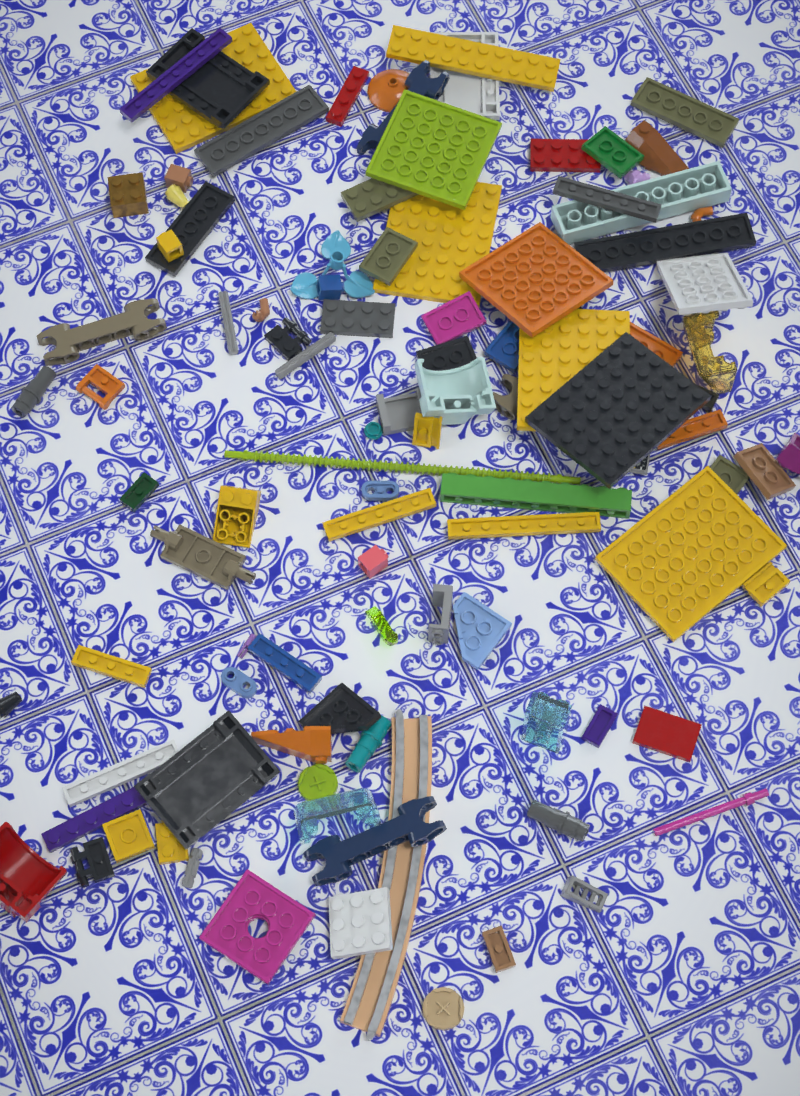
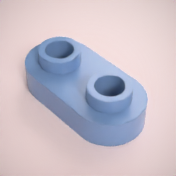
M367 481L361 488L362 496L368 501H390L399 496V486L394 481Z
M228 667L223 670L221 679L224 686L242 698H252L256 694L257 685L252 678L235 667ZM229 674H234L233 678H228L227 676ZM246 684L250 685L248 689H244L243 686Z

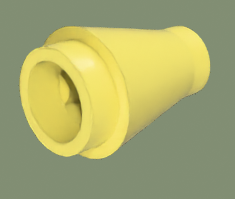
M173 184L165 191L166 198L182 210L189 203L180 186Z

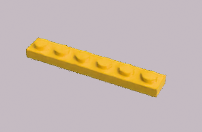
M427 488L322 522L330 542L435 508L436 501L431 489Z

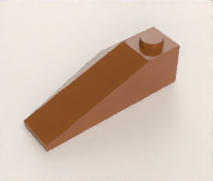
M645 120L633 128L625 139L628 144L644 155V160L639 164L648 171L653 170L664 176L689 169L661 134Z

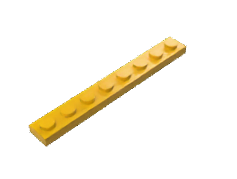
M599 512L447 519L448 540L593 533L601 532Z

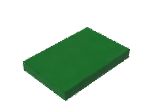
M606 126L587 140L581 148L620 179L644 160L642 153Z

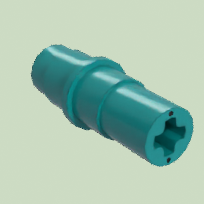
M381 715V718L373 726L361 732V738L345 762L349 769L360 773L376 749L381 747L382 740L391 726V722L386 717Z

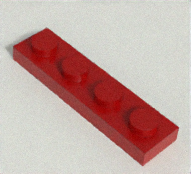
M353 66L326 116V122L342 127L370 76L368 70Z

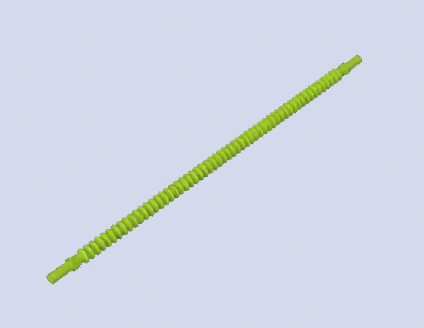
M225 450L224 454L225 458L243 459V461L254 460L257 462V460H260L262 462L264 460L266 463L268 461L271 463L276 461L277 464L279 462L282 464L284 462H287V464L291 462L293 465L295 463L298 465L303 463L304 466L306 464L309 466L314 464L315 467L316 465H319V467L322 465L327 467L329 465L330 468L341 466L342 469L343 467H346V469H349V467L354 469L356 467L357 470L368 468L369 471L370 469H373V471H376V469L381 471L383 469L384 472L387 470L390 472L395 470L396 473L397 471L401 473L406 471L407 474L408 472L412 474L414 472H417V474L421 472L423 475L425 473L428 475L433 473L434 476L435 474L441 476L442 473L452 472L457 475L473 474L478 477L493 476L501 479L509 477L514 480L530 479L536 482L550 481L551 483L558 484L566 482L580 485L581 477L562 476V474L551 475L550 473L545 475L544 472L543 474L539 472L537 474H534V472L530 474L528 471L526 473H523V471L518 473L517 470L515 472H512V470L507 472L506 469L504 471H501V469L499 471H496V469L491 471L490 468L488 470H485V468L480 470L479 467L477 469H474V467L472 469H469V467L464 469L463 466L461 468H458V466L453 468L452 465L450 467H447V465L442 467L441 464L437 467L436 464L434 466H431V464L426 466L425 463L423 465H420V463L415 465L414 462L410 465L409 462L406 464L403 462L399 464L398 461L396 463H393V461L387 463V460L385 462H382V460L379 462L374 460L372 462L371 459L360 461V458L358 460H355V458H352V460L347 458L345 460L344 457L333 459V456L331 458H328V456H325V458L320 456L318 458L317 455L314 457L312 455L307 457L306 454L304 456H301V454L296 456L295 453L293 455H290V453L287 455L282 453L280 455L279 452L277 454H274V452L269 454L268 451L266 453H263V451L258 453V451L249 452L248 450L243 452Z

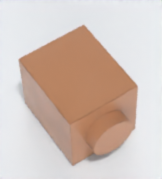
M174 164L170 165L164 177L166 188L175 184L180 186L183 193H186L193 184L191 169Z

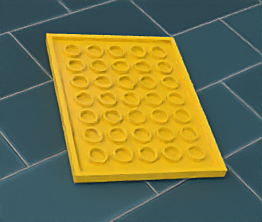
M252 23L228 32L227 34L232 37V42L221 52L251 72H259L270 80V84L226 128L216 127L167 94L152 106L149 111L176 154L232 129L297 92ZM148 69L130 76L131 82L138 93L152 83L146 73Z
M477 182L465 210L420 194L390 207L386 228L388 227L418 242V247L390 286L377 279L374 280V293L447 303L470 291L478 307H480L481 295L459 277V272L490 253L502 185Z
M576 309L533 338L519 328L517 431H536L525 422V417L625 332L630 334V311Z
M707 465L595 556V560L674 643L747 580L783 552L787 545Z

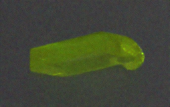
M376 606L365 611L383 642L388 646L396 645L398 643V635L392 630L382 612Z

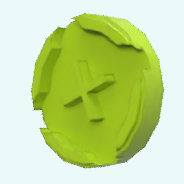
M314 764L313 766H308L299 776V792L309 803H326L337 792V776L333 769L327 765Z

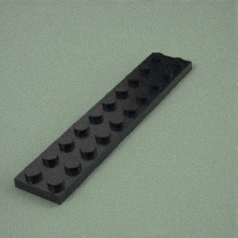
M741 213L574 242L573 247L601 271L609 272L655 264L661 260L700 256L752 247L756 245V239L748 214Z

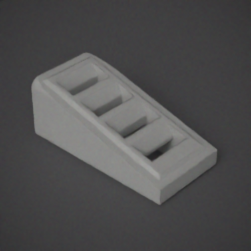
M571 875L567 878L560 896L601 913L608 893ZM572 885H575L573 893L570 892ZM582 888L583 892L581 896H578L579 890ZM589 891L591 892V895L589 897V900H586V896ZM598 895L599 898L595 905L593 904V901L595 899V896Z

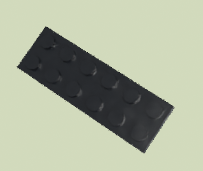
M205 181L165 231L167 232L172 229L183 246L184 255L168 263L156 243L145 256V260L176 277L235 202V196Z

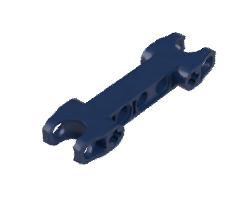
M425 60L412 70L405 81V86L409 88L408 91L438 100L450 79L449 73L444 71L436 78L427 77L426 75L431 67L430 62ZM397 104L379 127L372 123L364 131L356 148L359 155H364L371 148H377Z
M428 796L408 801L397 808L398 817L341 841L339 835H331L319 840L303 853L307 861L326 859L324 869L312 877L314 884L322 886L329 883H337L350 877L353 874L350 866L406 841L410 842L411 847H418L447 830L443 820L432 823H425L423 821L426 812L437 805L435 798Z

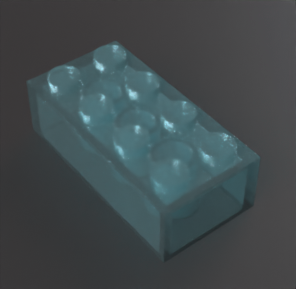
M533 691L524 716L521 740L559 754L567 734L572 706L565 700H555L546 693H536Z

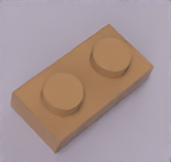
M502 925L482 932L495 972L499 973L516 967Z

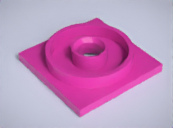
M247 869L199 939L269 985L316 914ZM256 919H262L268 924V932L261 938H254L248 932L250 923Z

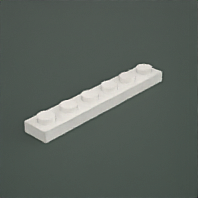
M172 739L62 787L68 805L70 807L155 771L179 752L175 740Z

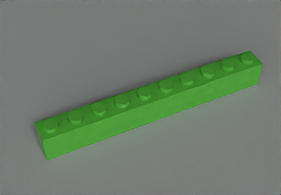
M452 472L442 473L440 502L559 513L599 512L600 516L626 519L630 517L632 490L622 487L609 489L606 486L571 485L566 482L558 484L551 483L550 481L535 482L530 479L514 480L509 477L504 479L493 476L478 477L473 474L457 475Z

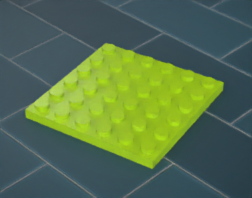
M404 89L365 171V176L465 210L502 128V123Z

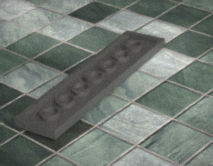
M309 84L194 149V153L212 177H215L329 112V107Z

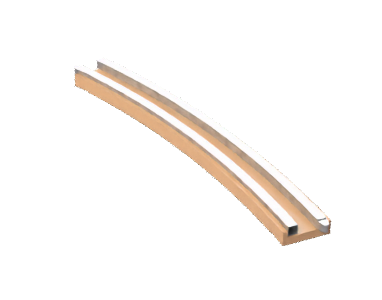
M397 709L396 716L391 717L392 771L388 821L399 816L397 808L400 805L413 799L431 796V716L419 715V718L403 719L402 710ZM430 810L424 815L423 821L425 823H429ZM406 841L384 851L378 888L387 887L390 890L393 950L361 955L353 985L340 1019V1023L367 1032L368 1041H371L375 1036H381L399 982L415 919L427 843L418 847H411L410 842Z

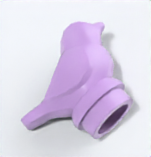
M633 170L629 171L624 176V179L631 185L649 180L651 174Z

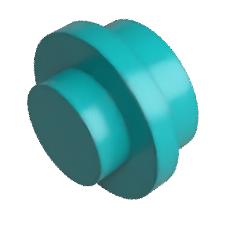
M377 422L368 423L364 428L365 436L371 440L379 439L383 434L382 426Z

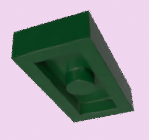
M144 472L119 500L135 513L158 488L159 483Z

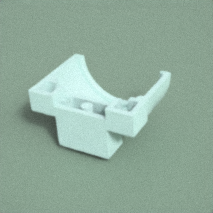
M477 357L474 361L464 366L443 371L425 369L422 366L424 359H417L414 367L421 394L419 402L423 417L434 416L435 418H440L441 416L443 417L442 425L465 424L473 415L491 414L496 409L484 357Z

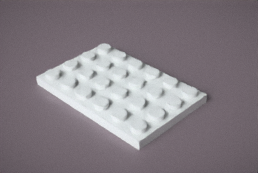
M727 252L657 261V269L679 315L688 316L692 313L706 314L710 311H727L728 309L735 308L745 309L753 306V299Z

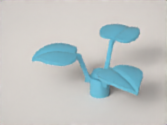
M336 230L326 238L321 247L323 257L330 259L322 275H326L330 268L333 270L343 269L344 276L347 279L344 282V291L347 295L353 298H362L374 294L373 283L367 275L360 271H353L350 277L348 276L344 260L350 256L351 247L340 231ZM300 273L295 277L290 290L300 298L314 299L318 297L317 278L312 273Z

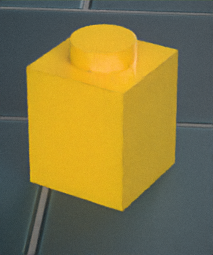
M172 229L156 237L158 248L168 263L184 255L183 246Z

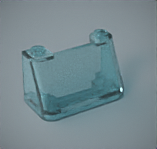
M359 788L298 803L294 808V818L300 844L311 843V838L316 836L318 832L317 820L356 811L357 820L362 821L364 824H369L370 828L380 825V814L372 792L367 788Z

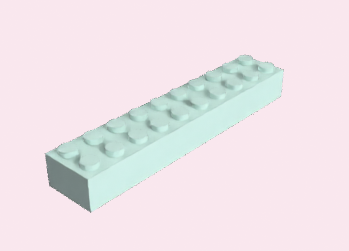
M720 161L612 189L611 191L662 204L657 218L658 221L699 208L728 202L732 188ZM576 200L553 205L551 209V220L556 233L567 244H573L574 242L592 239L651 222Z

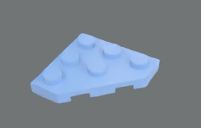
M463 592L453 605L461 657L463 661L479 670L511 628L512 623L466 592Z

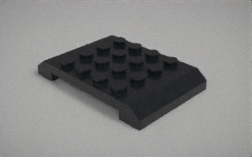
M191 28L146 71L147 76L152 82L203 42L205 36ZM220 51L168 94L216 127L226 128L270 84V80L257 71L255 73L251 72Z
M228 710L214 721L209 728L154 772L149 773L134 785V788L182 847L187 850L280 773V770Z

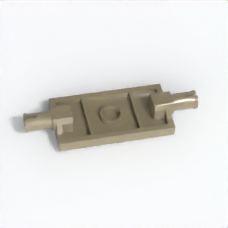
M179 524L175 531L168 532L155 525L150 532L151 537L164 542L165 548L160 555L162 559L226 590L229 589L235 578H239L250 585L253 583L252 580L256 578V573L242 567L246 561L245 555Z

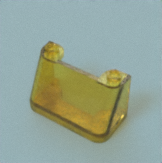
M710 311L706 314L692 313L691 315L684 316L682 324L699 376L714 392H731L737 373L735 362L727 363L723 355L714 357L710 346L714 341L713 327L715 319L719 318V311Z

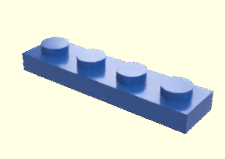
M260 633L248 646L249 652L310 694L322 680V675Z

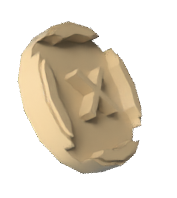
M447 987L432 990L424 999L422 1007L424 1019L428 1025L442 1031L453 1029L459 1025L465 1009L461 996L453 989Z

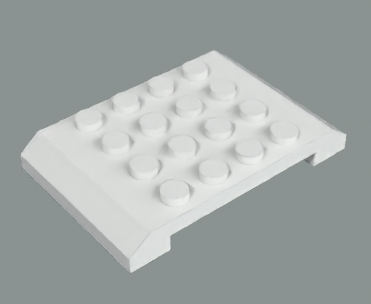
M431 32L499 46L498 32ZM435 67L430 68V78H436L444 71L449 73L450 79L443 94L437 101L493 120H500L498 80Z

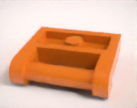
M98 364L76 386V390L79 393H84L103 410H106L116 396L125 388V384ZM92 384L106 394V396L102 398L87 386Z

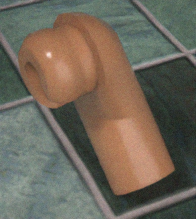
M267 298L259 300L260 310H256V313L253 312L252 318L256 322H263L270 315Z

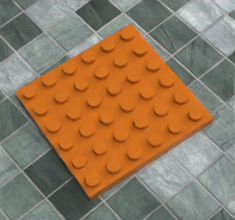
M541 222L459 272V277L531 338L613 286L614 281Z

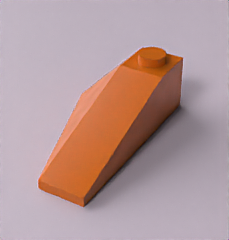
M305 726L303 731L286 728L283 733H279L277 730L251 732V737L259 745L315 762L316 764L332 762L331 726Z

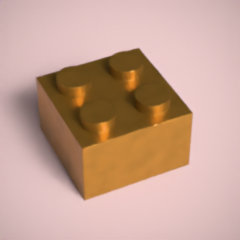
M143 172L107 177L110 204L114 218L149 213Z

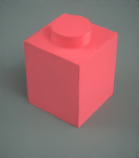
M374 545L358 557V566L371 579L388 566V554L384 549H379L377 545Z

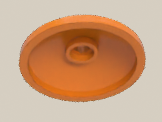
M388 69L376 74L368 85V97L371 103L379 110L390 113L400 100L404 89H409L405 86V81L410 73L399 69Z

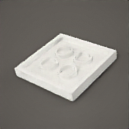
M387 887L328 897L330 952L333 960L393 950L390 890Z

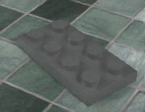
M323 299L320 333L328 334L332 332L334 335L393 338L396 303Z

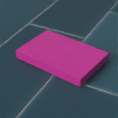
M470 291L421 315L436 345L457 339L487 323Z

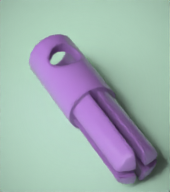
M250 634L237 654L241 659L248 652V646L257 637L255 634Z

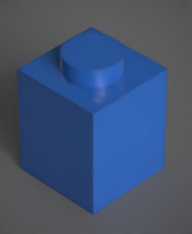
M340 275L318 276L316 284L318 300H340L341 293H344L345 289Z

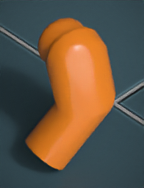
M712 206L696 209L691 215L692 222L701 221L702 217L713 215Z

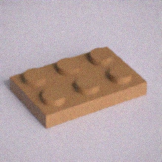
M762 443L739 451L734 455L735 460L767 500L795 488V483Z

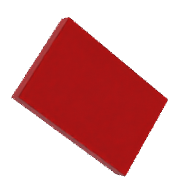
M644 706L632 743L690 763L702 724Z

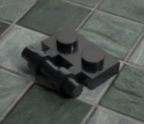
M285 317L282 323L286 327L282 329L279 325H276L264 335V338L289 361L302 352L300 344L303 342L308 346L311 343V339L305 331H301L293 320ZM293 332L297 337L293 339L289 334Z
M103 837L83 843L85 849L83 852L79 853L78 847L70 849L72 855L70 859L72 864L75 865L77 871L75 875L77 881H80L82 888L89 886L87 878L93 876L95 883L115 876ZM86 859H88L90 865L88 869H84L82 863Z

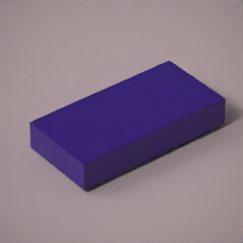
M600 704L581 739L599 748L618 713Z

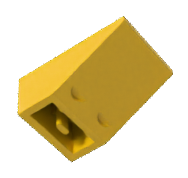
M220 485L213 534L214 541L250 548L259 510L261 490Z

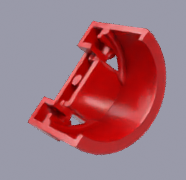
M4 822L0 827V907L14 918L19 916L27 923L39 910L43 899L67 874V870L62 865L58 868L44 860L20 838L12 825Z

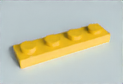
M78 645L71 661L74 666L143 688L146 687L152 672L150 667Z

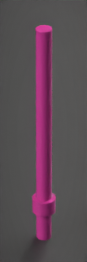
M765 788L754 793H745L742 797L654 828V834L659 836L742 805L754 804L756 800L769 796V792Z

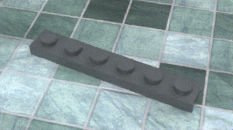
M558 176L553 189L554 195L654 223L657 221L662 204Z

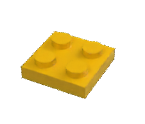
M141 809L102 824L116 863L155 848Z

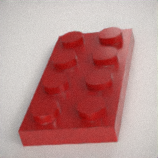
M530 139V172L600 173L601 164L581 149L582 145L589 139Z

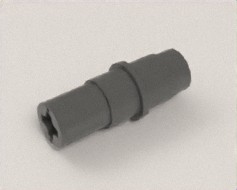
M43 366L34 379L21 389V394L11 407L12 411L20 417H26L34 406L41 402V397L57 376L55 371L48 366Z
M533 800L527 813L528 817L556 830L557 834H564L582 842L585 840L590 829L589 824L570 815V812L566 811L565 813L537 800Z

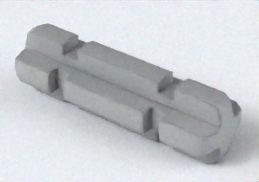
M192 848L191 858L188 860L184 873L185 877L182 880L183 887H193V878H196L200 864L199 859L202 858L203 851L199 848Z

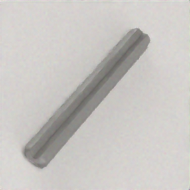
M220 291L218 296L228 351L230 355H237L239 351L228 292Z
M329 332L275 370L276 376L279 379L284 378L334 343L336 336Z

